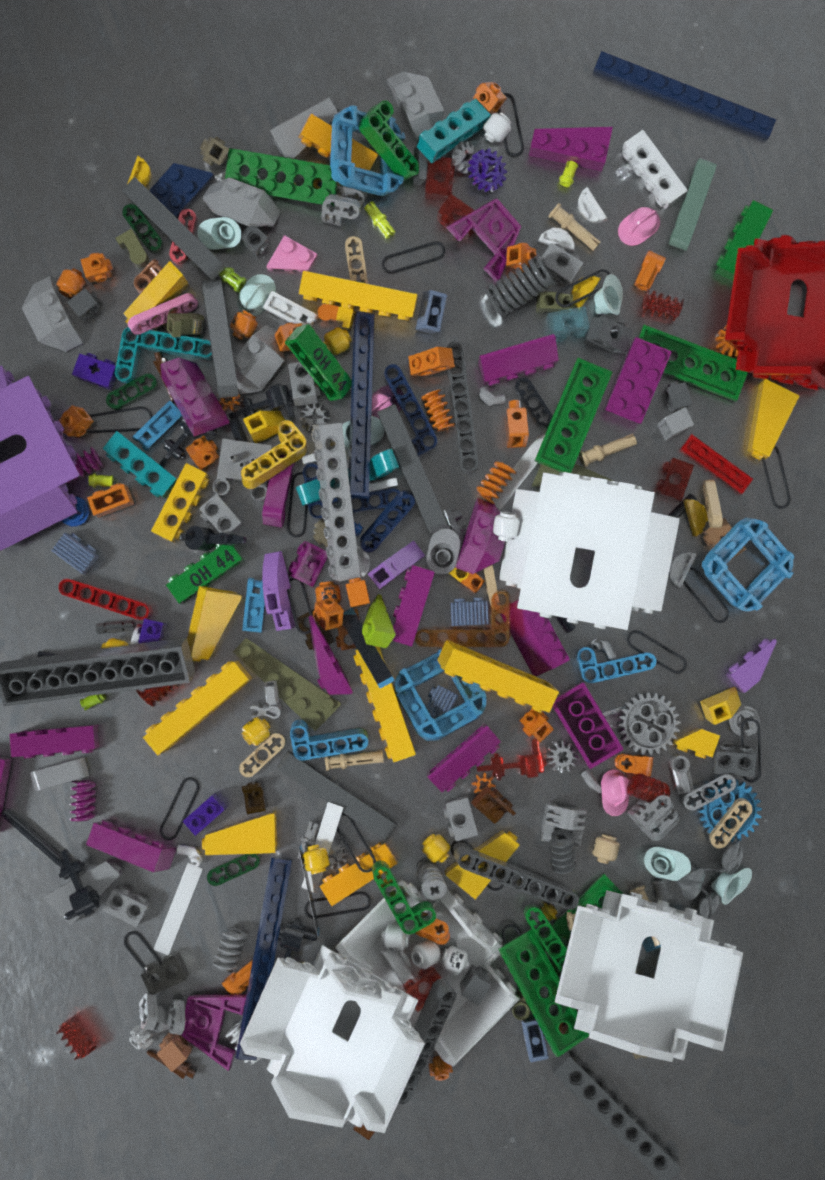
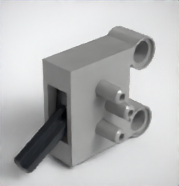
M238 417L229 420V426L235 440L222 439L217 479L213 483V490L220 497H228L232 493V486L228 480L242 482V468L273 448L272 445L248 442ZM264 465L262 468H269L270 466ZM269 480L251 489L252 498L259 503H264ZM222 483L227 484L226 491L220 493L218 491L219 485ZM258 489L265 490V495L262 498L256 497Z

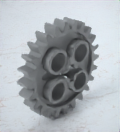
M646 692L644 697L641 693H638V699L631 697L632 703L625 702L627 709H620L624 712V715H618L622 722L617 723V725L623 729L618 731V733L625 734L622 737V741H628L626 746H633V751L637 752L640 749V753L644 755L647 750V753L652 755L654 750L657 754H660V748L666 751V744L673 745L670 740L671 738L677 739L674 732H680V730L675 728V726L681 722L675 720V718L679 714L673 713L676 706L669 707L671 704L670 700L664 702L665 696L661 695L658 698V694L653 693L651 697L650 693ZM643 706L648 707L649 711L646 715L641 713ZM663 714L665 721L663 724H659L658 718ZM634 715L650 721V723L662 728L664 731L660 732L648 726L642 721L635 719ZM635 723H639L640 728L637 732H633L632 727ZM652 732L656 733L654 741L649 740V735Z

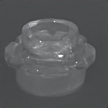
M629 164L615 171L616 178L621 179V181L630 178L633 168L631 169Z

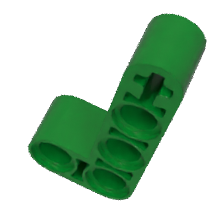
M383 100L370 108L362 117L358 125L359 130L395 175L403 176V181L419 173V163L386 123L393 115L394 109L389 101Z
M381 860L373 864L372 873L374 880L405 934H414L435 921L436 913L430 902L422 901L411 907L389 865ZM379 870L385 873L386 878L384 880L381 873L378 872ZM389 886L395 887L392 892L386 891V888ZM404 903L402 908H395L396 904ZM425 910L431 911L430 914L426 916L421 915L422 912ZM406 920H413V923L410 925L404 924Z
M536 904L527 905L524 908V916L558 969L562 972L563 967L561 964L565 960L567 948L541 909ZM534 911L540 921L536 923L530 912ZM548 927L549 931L547 934L541 935L539 934L540 929ZM552 944H560L559 949L551 951L550 947Z

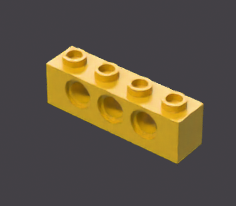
M187 463L185 464L151 532L173 543L176 540H180L179 535L184 532L182 530L184 524H188L192 517L191 511L193 507H196L200 502L201 496L199 495L202 489L205 490L210 482L207 473ZM191 482L195 483V489L188 492L186 489L187 485ZM185 499L186 506L183 509H179L178 502ZM176 516L178 519L177 524L170 526L169 519Z

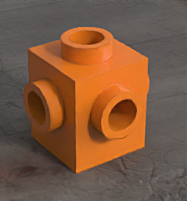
M495 82L481 83L473 97L490 114L496 113L507 99L501 92V87Z
M527 243L508 246L506 266L514 269L519 267L524 273L521 265L526 263L529 269H531L528 260L536 256V249L530 247Z
M92 253L89 257L80 259L85 278L90 283L104 282L107 278L112 277L110 271L113 270L112 263L103 253Z
M291 322L278 328L274 335L280 352L290 351L285 341L297 327L302 326L301 323L294 324Z
M73 405L59 419L63 426L64 434L79 438L86 433L87 429L94 422L84 408Z
M205 436L194 440L191 445L185 448L200 470L214 463L219 458L216 452L218 447L212 439L208 441Z
M333 598L315 602L313 617L324 630H329L342 626L344 610Z
M531 709L519 720L524 726L522 730L529 737L533 735L539 742H542L554 730L547 722L549 718L544 712L538 713Z

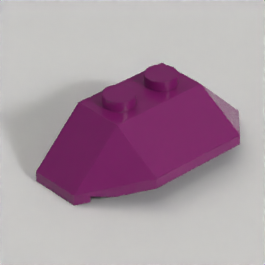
M480 498L476 499L455 568L475 574L499 562L505 541L499 540V536L493 533L495 517L500 514L495 504Z

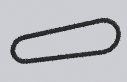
M138 406V407H132V408H126V409H120V410H114V411H108V412H101V413L89 414V416H90V417H95V416H101V415H107V414H113V413H119V412H125V411L143 409V410H145V411L148 412V414H149V416H150V419H151V418H152V413L150 412L149 409H147V408H145V407ZM141 428L106 429V430H88V429H87L86 432H88V433H102V432H116V431H118V432H123V431H139Z

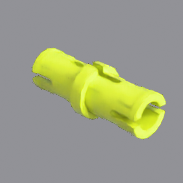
M371 201V205L367 204L364 210L372 218L374 226H378L385 238L389 239L396 231L386 220L387 216L381 213L374 201Z

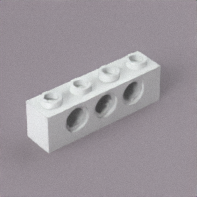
M644 130L624 143L622 147L624 158L631 162L635 173L642 177L645 187L653 192L656 196V202L660 206H663L666 210L685 196L688 190ZM642 153L646 158L642 159L638 154ZM653 168L657 173L652 174L649 169ZM660 184H666L668 189L661 188Z

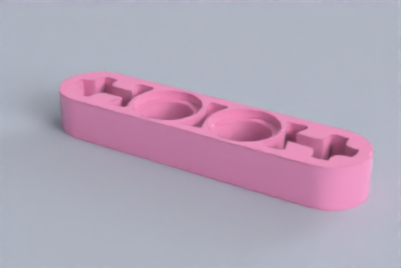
M186 293L131 317L128 321V327L133 334H142L167 323L168 312L190 313L194 311L198 306V300L193 294Z

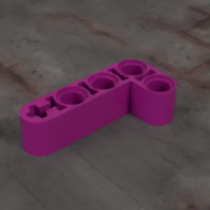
M280 455L278 457L285 458L286 455ZM295 463L270 478L262 511L263 525L283 528L285 506Z

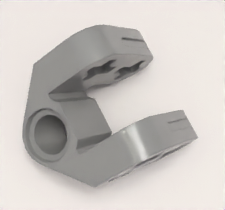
M338 182L337 189H340L341 194L338 195L336 191V195L330 194L325 198L321 217L322 222L341 226L343 218L355 219L359 216L366 192L345 187ZM355 193H359V199L355 198ZM350 206H353L354 212L350 211Z
M666 795L657 797L651 804L640 799L627 812L634 823L653 841L663 839L678 824L680 819L671 799ZM660 804H667V807H661ZM668 815H670V816L673 815L674 818H673L672 820H671V819H667V816H668ZM654 828H656V829L659 828L660 832H659V833L653 832V829H654Z
M546 803L541 841L550 842L554 827L571 830L574 835L575 846L580 847L587 811L581 808L573 809Z
M144 994L139 1003L141 1028L153 1034L169 1029L170 1034L181 1035L185 1028L184 1001L172 999L168 1007L164 1009L157 1006L155 995Z

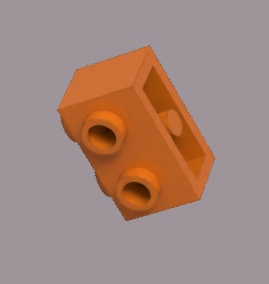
M118 483L112 485L111 489L99 490L92 493V496L87 497L93 515L100 518L134 505L135 503L128 486Z

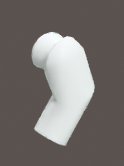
M178 845L177 854L187 855L191 860V865L194 867H198L201 864L203 858L195 846Z

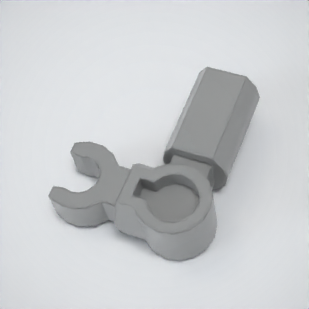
M267 681L264 683L267 703H264V705L257 702L252 703L250 709L258 710V712L252 713V718L264 716L276 719L281 714L282 704L279 702L277 682Z

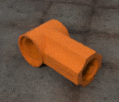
M648 250L634 285L640 290L649 291L666 257Z
M253 960L236 973L233 972L221 983L230 995H240L249 985Z

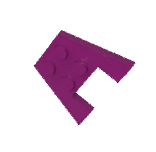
M496 198L453 222L446 228L458 241H461L471 229L495 254L483 269L496 282L501 278L506 266L507 247L515 244L521 225Z
M190 995L186 1003L185 1028L181 1036L229 1071L232 1068L236 1050L218 1044L226 1010L243 1015L247 995Z

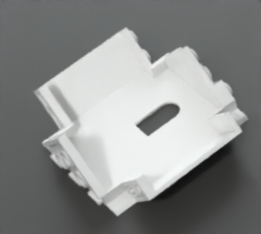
M559 472V475L543 473L540 492L516 489L512 513L516 514V517L520 520L519 530L516 537L506 541L499 580L506 581L507 586L521 589L517 606L519 609L539 612V616L551 618V615L567 618V622L576 624L579 621L594 623V627L606 629V626L628 630L631 610L638 611L641 608V612L653 614V610H662L680 518L651 512L655 492L641 490V486L566 472ZM576 547L595 551L590 580L583 588L575 587L570 581Z
M401 880L399 885L411 907L422 901H428L434 907L436 918L447 923L450 937L455 939L457 948L467 953L469 966L466 972L462 971L461 974L456 976L443 970L441 966L434 973L429 968L421 969L416 966L411 958L412 949L418 943L428 939L414 933L410 935L409 946L405 947L402 951L411 962L410 978L402 985L381 954L382 951L386 950L384 942H381L382 930H386L389 924H398L385 898L335 948L339 954L345 956L351 962L368 969L372 974L394 984L398 989L418 999L409 1020L413 1028L434 982L440 978L446 979L457 993V997L434 1048L444 1062L454 1066L520 998L515 993L517 989L510 982L507 983L504 980L506 976L501 971L506 965L498 948L504 945L502 943L503 939L496 932L492 933L482 923L483 919L476 912L473 914L463 904L464 900L457 893L453 894L447 888V892L442 898L431 900L426 898L421 890L418 891L411 882L407 884ZM404 903L396 904L395 908H402ZM425 910L423 912L430 914L431 911ZM406 920L404 924L410 925L413 923V920ZM472 964L486 969L491 983V987L479 1005L462 996L460 990V983Z
M606 890L602 909L590 904H586V907H577L555 1003L578 1009L574 1029L589 1033V1038L638 1055L672 1062L673 1058L684 1060L688 1041L723 1051L743 952L737 951L734 945L724 943V947L718 946L719 942L710 940L714 920L697 915V910L685 908L682 911L669 907V902L658 900L657 903L644 900L641 894L631 892L630 895ZM649 936L657 938L661 945L654 979L635 973L642 942Z
M321 945L313 965L308 962L299 963L288 957L286 959L277 958L240 1045L246 1055L270 1059L267 1070L274 1074L271 1084L289 1118L341 1128L349 1121L357 1127H362V1124H364L367 1130L385 1133L425 1043L409 1021L418 999L398 989L394 984L372 974L368 969L351 962L345 956ZM348 1000H353L359 1004L361 1014L349 1041L332 1031L344 1004Z

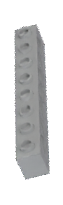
M342 422L313 425L311 435L316 448L314 450V458L318 464L316 475L318 481H320L321 488L319 489V497L323 504L321 515L323 520H325L324 536L328 544L326 554L330 560V566L328 567L329 575L338 582L360 578ZM327 439H329L331 443L328 449L325 447V442ZM329 459L333 461L331 468L328 467ZM334 478L335 485L331 488L330 481ZM337 498V505L333 507V499ZM339 517L340 523L335 526V519ZM341 536L342 542L338 545L337 540ZM344 555V562L340 564V557Z

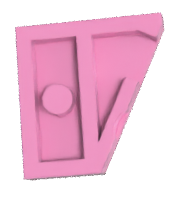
M284 235L266 267L268 270L283 269L284 271L298 270L299 272H309L318 255Z

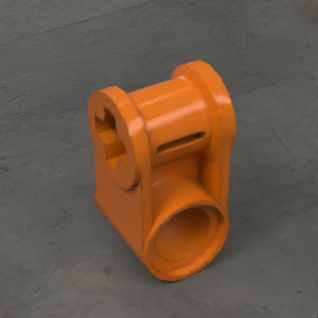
M621 753L615 757L614 764L617 769L623 772L651 776L654 757ZM622 761H628V764L621 765Z
M422 912L421 915L426 916L428 913ZM437 918L432 924L415 933L439 945L446 944L450 939L447 923Z

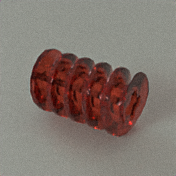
M647 288L641 307H643V313L650 309V315L657 311L659 318L662 313H665L666 320L672 315V321H675L681 313L684 299L679 302V298L676 296L671 301V295L669 294L664 299V293L661 292L657 296L655 290L649 295V289Z
M169 685L145 688L143 692L140 690H136V692L146 704L154 707L156 706V701L161 702L162 696H168L167 690L173 692L174 687Z
M635 774L627 785L630 796L652 803L661 795H666L670 798L671 791L667 783L645 774Z
M75 1014L64 1021L56 1034L63 1033L61 1041L68 1040L65 1047L72 1046L69 1053H77L74 1061L86 1057L97 1048V1046L91 1047L93 1044L92 1039L86 1041L89 1034H82L85 1028H77L80 1021L73 1022Z

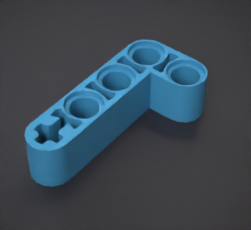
M589 647L579 648L576 653L581 678L588 683H596L651 670L656 665L655 656L647 652L597 663L595 653ZM584 650L590 652V659L587 661L581 659V652ZM645 656L650 658L651 662H648V666L646 664H638L639 669H637L636 661L645 660ZM626 660H630L632 663V668L629 671H625L623 668V663ZM608 664L612 665L614 669L611 675H606L604 672V668ZM588 669H593L595 672V676L591 680L585 677V672Z
M296 720L292 723L290 729L293 753L298 760H309L363 750L368 746V733L363 728L310 736L307 723L303 720ZM296 728H301L304 730V732L302 734H297L294 730ZM342 739L346 743L344 745H338L336 741ZM324 743L327 746L320 749L317 747V744ZM300 746H304L308 750L305 752H301L298 750V748Z

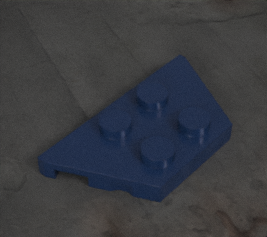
M173 163L149 191L178 219L181 211L187 209L213 180L214 174Z

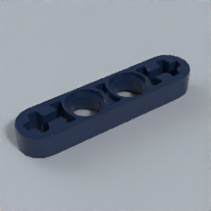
M404 490L398 493L360 537L359 542L365 552L376 550L412 509L415 499L410 491ZM403 498L409 499V501H408V502H406V501L403 502L402 499H403ZM391 511H398V515L395 518L388 517ZM379 525L386 526L383 532L376 531ZM366 541H369V542L372 541V544H369V543L366 544L365 542H366Z

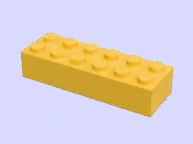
M308 271L302 272L299 294L303 295V299L317 302V298H320L322 303L330 305L340 302L341 307L354 309V306H359V311L372 313L373 310H378V315L391 317V313L398 315L397 319L407 321L410 320V317H415L419 297L418 294Z
M447 639L437 659L441 665L440 668L445 670V674L452 677L458 675L462 677L464 682L469 684L475 682L480 685V688L489 692L491 689L497 691V695L508 699V696L512 697L516 703L523 706L529 704L533 710L540 713L543 711L550 713L559 694V691L546 680Z
M375 646L384 661L380 647ZM355 650L356 655H353L356 666H361L363 673L360 674L363 685L367 684L369 691L366 692L369 704L373 703L375 707L372 711L376 722H380L381 728H379L381 739L382 741L386 740L388 745L385 747L388 759L392 758L394 763L416 755L392 682L380 689L359 651Z
M228 661L221 667L222 672L219 674L214 673L206 679L207 684L205 686H198L190 693L192 697L181 700L176 705L177 709L175 711H168L160 718L162 722L153 724L145 730L147 734L143 739L157 756L169 750L253 679L239 661Z

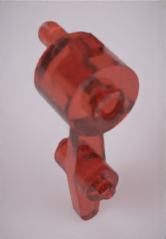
M533 739L531 741L532 753L518 755L519 762L503 763V756H499V753H494V757H491V764L478 766L477 772L492 771L493 777H497V780H502V777L505 776L504 769L520 768V775L534 778L539 777L538 774L544 773V766H547L546 758H543L542 752L539 750L538 740Z

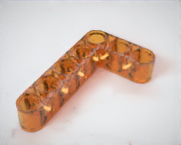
M498 589L492 596V627H422L415 635V642L422 647H443L445 641L439 638V633L444 632L448 635L449 641L464 647L506 646L511 637V603L509 592L505 589ZM503 594L506 597V602H497L496 595ZM499 613L504 614L506 621L502 623L497 621L496 615ZM461 632L465 633L468 640H459L458 634ZM420 633H427L429 640L423 641L420 638ZM504 633L507 639L501 642L497 639L496 634ZM477 634H486L487 640L480 641L477 638Z

